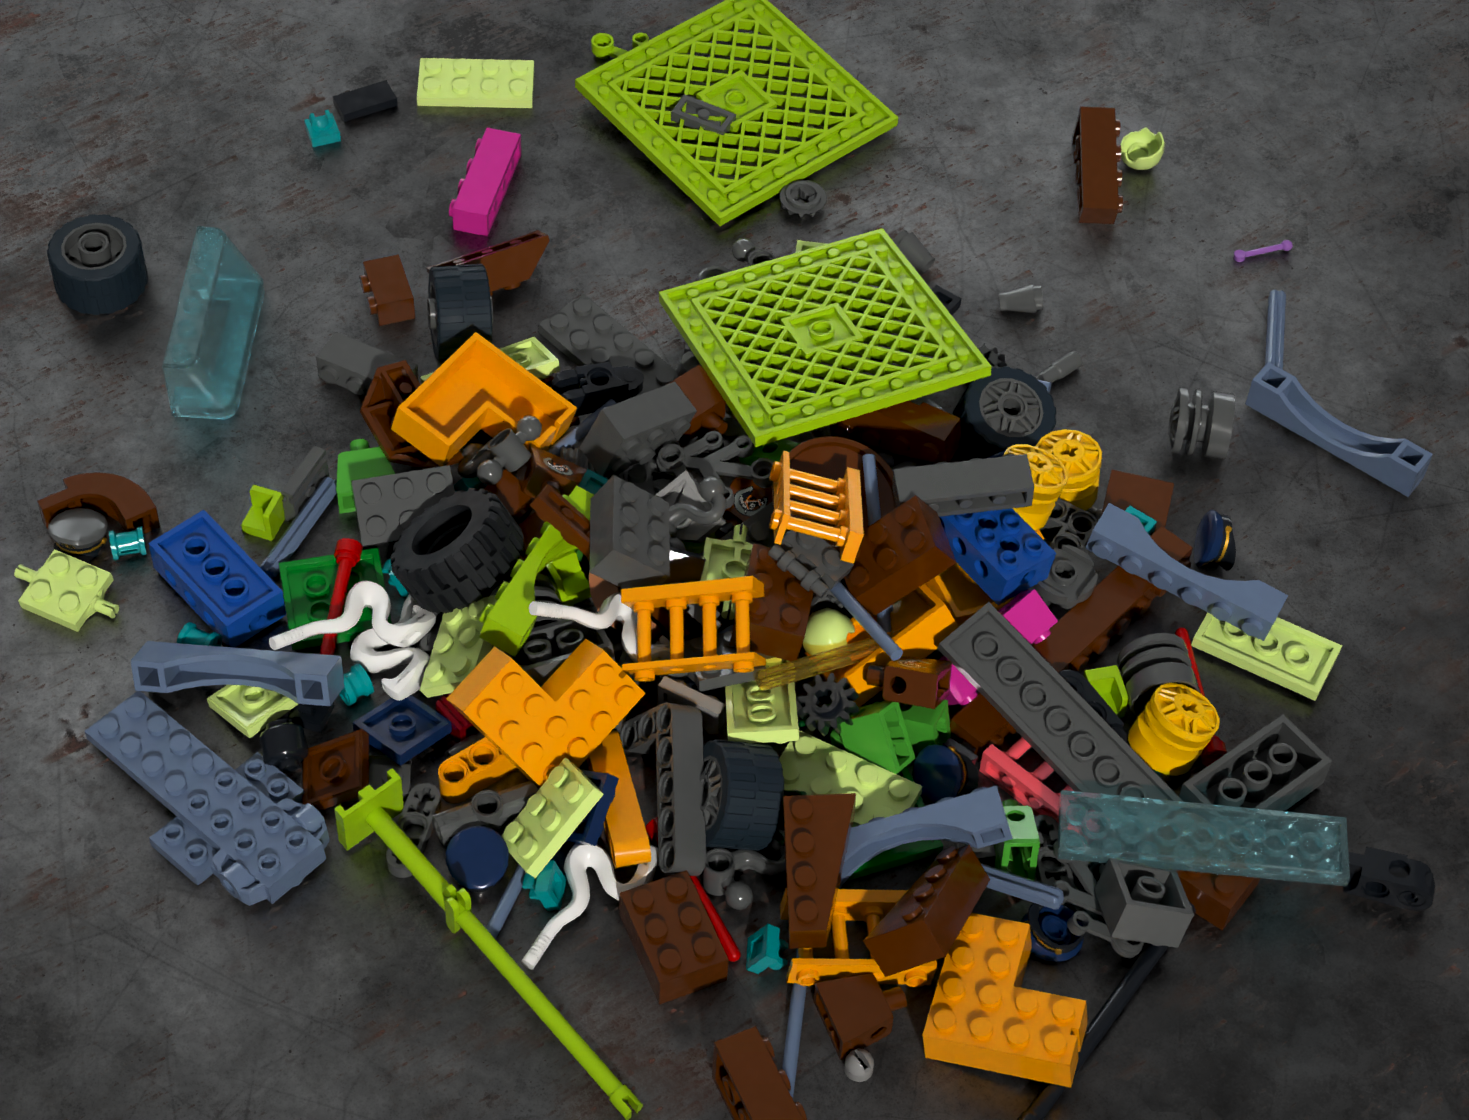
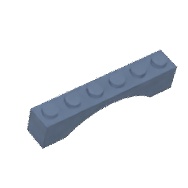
M1270 362L1252 380L1245 403L1247 406L1407 497L1411 495L1424 479L1433 455L1427 450L1405 438L1391 439L1378 437L1344 424L1318 405L1303 389L1295 376Z
M1111 503L1107 505L1094 527L1085 548L1093 552L1097 557L1122 567L1126 572L1135 574L1153 583L1155 587L1176 595L1186 603L1195 605L1212 614L1216 619L1226 621L1243 630L1247 635L1262 641L1268 635L1288 597L1287 594L1260 580H1223L1204 575L1184 566L1171 558L1154 542L1138 517Z
M147 641L131 659L135 691L170 693L200 686L245 685L275 691L289 697L297 704L331 706L345 687L342 658L336 655Z
M997 786L990 788L980 787L966 795L955 798L945 797L935 804L921 808L911 807L900 814L886 818L876 817L868 821V823L852 827L838 889L865 862L886 850L902 844L921 840H946L969 844L971 847L979 849L1013 839Z

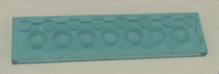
M1061 790L1058 859L1107 863L1111 857L1161 869L1347 886L1350 880L1346 817Z

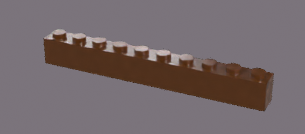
M1163 526L1150 536L1171 558L1188 568L1191 567L1192 563L1189 560L1193 547ZM1117 566L1095 587L1088 599L1077 603L1049 629L1051 634L1045 640L1038 644L1033 643L1032 646L1058 673L1063 670L1081 673L1095 653L1100 655L1104 652L1114 635L1123 634L1136 615L1142 616L1149 608L1151 601L1156 596L1162 597L1167 591L1159 589L1153 583L1135 574H1130L1122 567ZM981 693L959 711L950 722L951 738L959 744L967 741L976 747L974 754L978 756L976 760L978 762L982 759L983 751L991 744L999 749L1005 737L1010 733L1013 735L1017 733Z

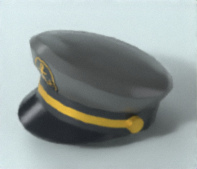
M75 508L55 516L48 525V533L55 541V550L88 563L98 555L102 546L106 544L107 538L105 534L108 524L106 518L100 512L86 508Z

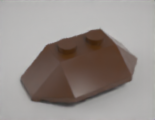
M536 230L433 266L483 264L487 271L490 295L492 296L495 290L501 288L504 290L519 287L522 281L530 279L550 240L548 234ZM432 266L426 268L428 274Z
M406 360L378 367L361 406L360 413L388 462L424 469L440 467L391 430L398 406L420 386ZM460 450L444 466L460 463L464 459Z

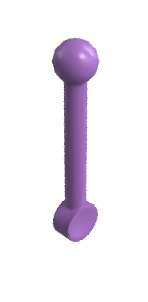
M1284 240L1281 244L1255 250L1243 251L1239 249L1234 252L1233 258L1237 262H1243L1246 257L1278 250L1289 251L1293 245L1290 240Z

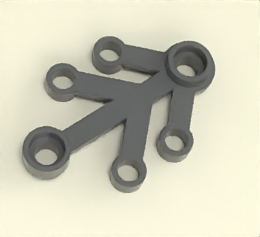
M710 431L702 439L684 448L677 444H668L662 447L656 460L657 466L662 473L675 475L676 478L685 470L699 471L703 478L714 476L720 479L718 475L753 480L754 484L761 488H769L773 485V481L769 480L773 465L771 459L760 458L753 462L751 466L725 462L735 456L747 458L754 453V445L748 436H739L733 443L724 447L721 433ZM711 441H717L716 443L710 444ZM743 445H748L746 448H740ZM705 450L712 453L704 458L695 457ZM725 486L724 496H729L725 499L726 509H728L735 503L732 489Z
M1065 832L1054 843V855L1061 863H1068L1087 893L1072 888L1063 880L1056 881L1052 886L1063 891L1064 901L1061 905L1070 902L1097 913L1104 918L1094 891L1098 882L1081 857L1085 853L1086 844L1077 833ZM1109 858L1099 865L1098 872L1100 876ZM1076 911L1067 920V927L1074 935L1082 936L1088 932L1108 940L1112 948L1123 957L1133 958L1143 949L1144 942L1123 941L1111 937L1107 924L1091 919L1084 911ZM1076 920L1080 921L1083 927L1080 926Z

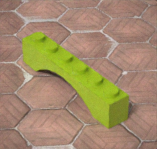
M576 485L569 496L564 494L563 497L590 521V504L594 494ZM544 522L540 531L543 534L541 538L534 537L525 553L528 556L526 560L519 559L510 574V577H512L510 583L504 581L495 596L497 600L495 605L489 603L479 619V622L483 623L479 637L516 657L530 636L537 616L529 613V605L532 601H535L534 584L537 575L558 556L578 549L576 546L567 543L561 536V533L549 522Z

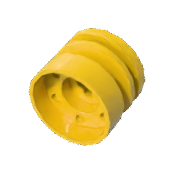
M1067 429L1052 431L1041 437L1036 447L1053 454L1063 463L1068 471L1069 479L1062 489L1059 498L1085 511L1091 508L1097 500L1102 451L1098 442L1090 435L1077 430Z
M1015 444L1008 447L1003 456L1007 454H1027L1034 483L1032 506L1012 509L1036 531L1046 525L1055 507V502L1058 500L1062 489L1069 479L1068 471L1058 458L1042 448L1028 444Z
M1167 683L1160 685L1154 692L1150 701L1146 704L1145 710L1138 716L1130 728L1128 741L1131 748L1151 769L1165 775L1179 776L1186 774L1197 761L1202 750L1219 729L1220 718L1211 702L1195 689L1183 684Z

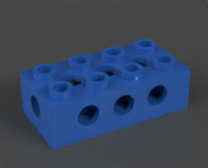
M1012 508L939 517L957 564L998 606L1015 597L1021 591H1025L1038 584L1039 581L1048 578L1056 552Z
M205 510L200 511L148 543L153 567L214 632L221 634L222 641L228 647L236 648L286 616L283 591Z

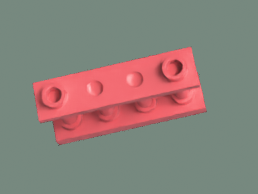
M1023 737L1006 752L999 750L993 744L983 751L979 771L1023 806L1028 805L1032 807L1033 814L1036 816L1047 815L1054 818L1060 826L1061 834L1068 831L1077 833L1084 840L1086 849L1097 839L1100 828L1096 824L1101 818L1092 809L1087 814H1081L1069 804L1078 794L1069 785L1060 793H1054L1042 783L1055 771L1046 761L1033 772L1026 771L1016 763L1032 747Z

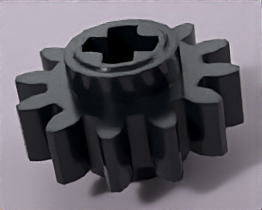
M830 673L827 681L824 682L819 675H816V685L814 687L804 683L803 687L808 694L807 696L797 697V701L803 707L797 713L802 720H806L805 725L810 731L818 727L821 734L826 736L829 732V727H833L835 732L840 734V724L842 722L853 725L849 713L860 711L857 704L853 702L859 695L854 688H850L851 684L847 678H842L838 682L834 673ZM829 701L831 705L827 707L825 704Z

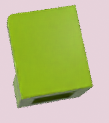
M252 485L250 489L252 506L241 524L242 532L273 541L285 520L282 502L283 495L278 491Z
M574 550L558 556L545 566L547 575L554 584L556 594L562 605L572 606L591 597L589 581L581 570L577 554Z
M1117 665L1084 670L1083 676L1119 718L1124 717L1129 697Z

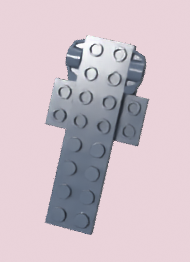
M141 691L135 692L85 730L87 740L176 815L174 819L153 834L149 840L154 849L197 886L214 874L220 879L224 888L241 902L250 906L267 899L273 904L291 888L300 885L309 873L326 860L324 849L329 843L330 838L325 819L313 805L300 803L302 802L304 790L277 767L265 764L260 753H255L234 770Z

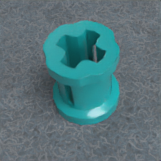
M142 526L137 527L136 530L115 533L114 530L109 531L113 560H119L120 556L135 553L147 555Z
M188 622L179 632L177 643L221 647L222 636L216 632L207 633L198 629L196 624Z

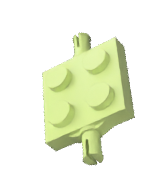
M741 524L734 526L733 539L718 540L706 537L703 551L706 561L700 581L744 577L753 546L746 542L748 528L745 525L742 527L741 535L739 534ZM732 600L722 601L723 609L721 616L727 619L728 610L730 609L729 620H733L735 618V604L732 603Z
M55 549L44 565L37 571L22 564L18 565V569H15L14 576L16 578L29 582V586L18 600L21 608L77 632L95 612H100L110 618H115V614H118L119 606L104 600L105 592L114 581L112 574L108 571Z

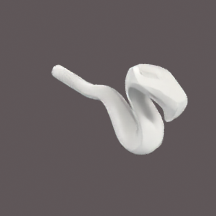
M368 580L360 581L348 592L344 613L340 617L314 621L269 638V645L273 650H278L318 634L348 631L357 624L364 607H368L373 610L372 626L378 637L388 644L405 648L417 643L431 630L435 624L436 616L434 613L414 605L412 608V618L400 624H390L387 622L391 611L388 593L377 583Z
M621 592L614 593L606 598L598 613L567 605L537 601L530 603L529 613L531 615L569 619L596 630L608 628L615 620L623 624L621 641L624 650L632 661L637 663V613L632 608L621 603ZM662 635L659 638L660 641L651 644V661L670 660V641Z
M410 594L403 604L400 620L395 624H400L412 618V608L418 604ZM373 628L358 634L350 650V658L354 665L359 663L366 672L380 673L403 664H409L397 677L382 679V688L391 698L400 701L420 689L424 672L430 656L425 651L414 647L379 651L391 644L381 640Z
M575 843L564 862V871L572 891V899L566 907L547 922L521 963L526 968L533 970L560 929L580 916L587 908L590 899V887L586 874L588 867H592L596 871L607 894L619 901V893L653 881L658 865V848L650 845L651 862L638 864L633 878L628 883L622 884L616 880L612 860L605 849L597 844L596 846Z

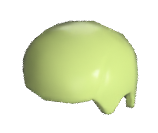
M1147 127L1140 131L1130 132L1122 138L1120 143L1121 158L1132 169H1151L1159 163L1164 153L1165 142L1162 133L1154 134Z
M824 608L812 612L808 618L805 638L802 643L808 654L816 658L823 659L829 657L836 650L848 646L847 635L848 633H854L855 627L851 619L840 611Z

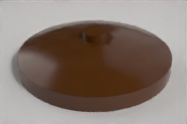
M818 437L805 441L790 451V468L837 480L838 478L843 479L847 467L860 470L863 529L868 527L862 456L865 454L875 455L881 518L896 509L892 489L893 471L883 458L867 446L842 437ZM773 481V485H772V501H773V506H774V481ZM790 482V484L833 495V493ZM790 498V500L834 511V509ZM791 514L792 517H796V518L808 520V521H811V522H815V523H819V524H823V525L835 527V525H831V524H827V523H823V522H820V521H816V520H812V519H808V518H804V517H800V516H796V515ZM824 539L832 547H838L834 541Z

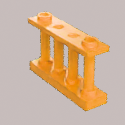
M783 450L780 462H773L769 480L774 481V510L769 528L774 530V543L781 545L786 529L834 541L835 545L840 547V560L854 564L864 536L860 470L847 467L843 479L833 480L791 469L790 452ZM790 482L833 493V495L790 484ZM790 498L834 509V511L790 500ZM791 514L796 515V516H800V517H804V518H808V519H812V520H816V521H820V522H823V523L835 525V527H831V526H827V525H823V524L811 522V521H808V520H804V519L792 517Z
M754 576L621 589V603L632 608L637 613V663L622 664V671L633 676L635 681L647 682L655 680V675L732 668L734 672L748 673L753 672L755 666H766V658L755 652H750L749 603L753 602V598L764 597V583ZM732 600V603L735 604L736 654L717 655L716 607L720 605V601ZM699 603V606L702 607L703 657L684 658L683 610L687 609L688 604ZM666 607L670 612V660L651 661V613L654 612V608Z
M785 888L780 904L781 920H788L787 888ZM838 889L831 923L835 959L813 958V948H798L799 958L791 959L786 982L798 983L802 986H812L822 981L873 974L878 984H905L909 987L930 985L937 969V960L885 977L871 953V959L849 958L846 921L866 922L869 935L908 890Z

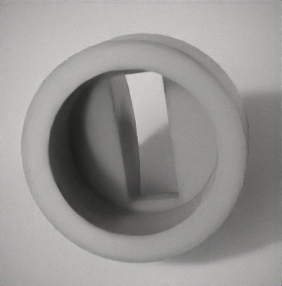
M860 1048L852 1050L845 1058L844 1072L846 1076L856 1082L866 1081L872 1076L874 1059L871 1053ZM857 1058H860L864 1062V1064L867 1066L866 1069L863 1068L862 1064Z

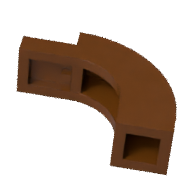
M93 472L64 478V490L50 494L37 501L42 521L47 530L49 523L55 516L75 508L92 509L112 517L120 523L125 532L136 530L137 527L142 526L144 534L160 528L156 506L147 492L135 482L115 474Z

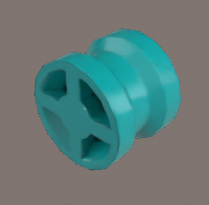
M359 663L351 666L350 671L343 674L345 687L339 695L348 706L356 703L358 697L362 695L369 696L374 693L371 679Z

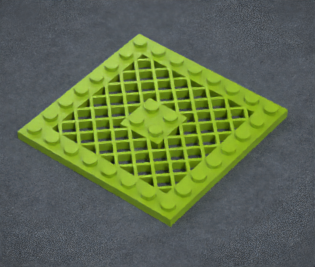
M725 0L575 79V88L719 226L780 193L785 185L796 180H803L896 127L899 118L768 0ZM738 30H751L754 31V34L738 32ZM717 41L732 42V45L716 43ZM736 44H750L752 48L736 46ZM756 45L772 47V50L758 49ZM695 52L710 54V57L695 56ZM715 55L730 56V60L714 57ZM735 57L748 58L750 59V62L738 61L734 59ZM754 60L770 61V64L755 63ZM774 62L790 63V67L774 65ZM673 63L677 65L688 64V69L674 68ZM693 66H694V67L708 68V71H700V70H692V69H693ZM713 69L728 70V74L712 71ZM752 75H768V78L752 77ZM650 77H664L666 81L652 80ZM772 77H787L788 81L772 79ZM671 78L686 80V83L670 82ZM792 79H804L809 81L808 83L793 82ZM690 82H706V86L690 84ZM628 88L642 89L643 93L629 92ZM648 90L664 93L663 95L648 94ZM771 90L787 92V95L771 94ZM668 93L696 96L698 100L736 114V121L731 123L729 133L724 135L704 130L701 126L699 130L684 128V120L681 118L679 127L664 126V122L676 123L671 121L672 111H666V107L674 108L681 99L680 97L668 96ZM791 93L807 94V98L791 96ZM811 95L825 96L827 100L813 99ZM687 102L682 108V112H686ZM646 105L661 106V110L647 109ZM777 105L785 106V110L777 109ZM789 107L803 108L805 112L790 111ZM809 109L825 111V115L809 113ZM829 113H845V117L832 116ZM690 114L692 116L698 117V114ZM709 116L708 120L721 121L722 125L726 118L723 116ZM767 119L783 121V124L767 123ZM787 121L804 124L803 127L787 125ZM808 124L822 125L824 129L808 128L807 126ZM745 131L761 133V137L745 135ZM765 134L781 135V139L766 138ZM786 136L802 138V142L785 140ZM682 139H688V140H696V141H698L697 144H689V143H681V142H682ZM702 141L718 143V147L702 145ZM723 144L739 145V148L731 149L723 148L722 146ZM743 146L759 148V152L743 150ZM763 149L780 150V153H765ZM700 156L716 158V162L700 160ZM721 159L737 160V163H736V164L720 163V160H721ZM741 161L757 163V167L741 165ZM719 174L735 175V178H734V179L718 178V175H719Z
M883 228L659 292L660 304L755 447L991 376V364ZM848 280H850V281H855V282H859V283L857 284V283L848 282ZM799 284L808 285L810 287L800 286ZM868 284L878 286L879 288L868 286ZM821 288V289H826V290H831V291L828 292V291H823V290H819V289ZM771 292L779 293V294H782V295L780 296V295L771 294ZM793 296L797 298H802V300L794 299L791 297ZM860 297L868 298V299H872V300L869 301V300H865V299H860ZM743 300H745V301H750V302H753V304L746 303V302H742V301H743ZM812 301L820 302V303H823V304L821 305V304H817V303H812ZM881 302L891 303L892 305L883 304ZM763 305L772 306L773 308L764 307ZM716 308V309L725 310V311H724V312H720V311H716V310H714V309ZM783 309L794 311V313L783 311ZM853 310L861 311L864 313L862 314L858 312H853ZM735 313H738V314H743V315H745V316L743 317V316H738V315H734V314H735ZM873 314L884 316L885 318L876 317ZM755 317L765 319V321L756 320ZM894 319L903 320V321H906V322L904 323V322L894 321ZM726 326H730V327H735V328H737V329L734 330V329L725 328V327H726ZM868 327L872 329H877V331L868 330L865 328ZM748 330L757 332V334L748 333L746 331ZM886 332L898 334V336L887 334ZM767 335H771V336H775V337H778V338L775 339V338H770V337H766V336H767ZM909 336V337H913V338H918L919 341H918V340H914V339H909V338H907V337ZM738 344L749 345V347L739 346ZM879 345H883V346H887V347H891V348H890V349H887V348H882V347H878V346H879ZM759 348H762V349H767V350H770V351H769V352H765V351H761V350H758V349H759ZM900 349H901V350H905V351H910V352H912V353L909 354V353H905V352H900ZM779 353L789 354L791 356L787 357L779 355ZM850 353H851V354L860 355V356H862V357L860 358V357L851 356ZM921 354L932 356L933 359L921 356ZM871 358L883 360V362L873 361ZM753 361V362L762 363V364H761V366H760V365L751 364L750 362ZM821 362L829 363V364H833V365H832V366H827V365L821 364ZM892 363L901 364V365H905V366H904V367L895 366V365H892ZM771 366H775V367H779V368H783V369H782V370H777V369L771 368ZM842 367L854 369V371L842 369ZM792 371H797V372H801V373H804V374H803V375H799V374H795V373H791V372H792ZM863 372L873 373L875 376L863 374ZM813 375H814V376L823 377V378H825V379H824V380H821V379L812 378V377H813ZM763 379H764V380L773 381L774 383L771 384V383H766V382H762V381H763ZM834 380L845 382L846 384L834 383ZM783 385L795 386V389L784 387ZM805 389H808V390H813V391H817V392H816V394H814V393L806 392V391H804V390H805ZM775 399H784L787 400V402L785 403L781 401H776Z

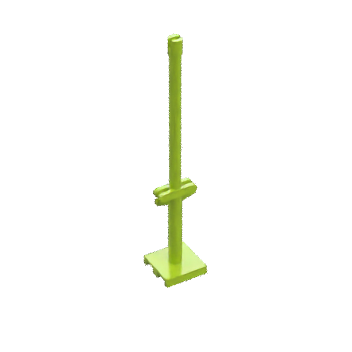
M393 768L387 771L388 781L376 790L370 784L358 792L359 802L345 811L341 805L337 806L334 811L338 839L344 848L348 851L375 831L444 910L446 924L450 931L455 934L461 928L607 1094L609 1101L626 1120L631 1119L632 1110L626 1103L638 1113L643 1107L640 1100L626 1085L619 1081L472 913L469 893L464 888L456 892V888L446 881L393 820L404 808L402 780Z

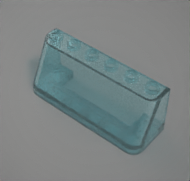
M197 226L162 365L172 416L223 420L235 415L239 407L265 290L262 277L228 236L216 227Z

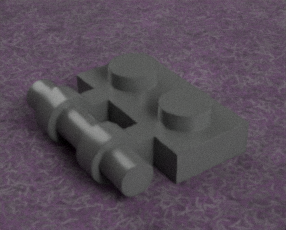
M795 531L787 534L782 539L781 545L775 544L768 553L777 562L776 566L783 572L789 571L801 581V587L807 592L812 590L820 598L829 589H833L854 566L853 563L840 560V552L824 539Z

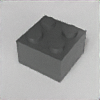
M1109 857L1094 889L1110 936L1123 941L1132 940L1150 943L1155 946L1163 945L1178 948L1194 916L1176 868Z

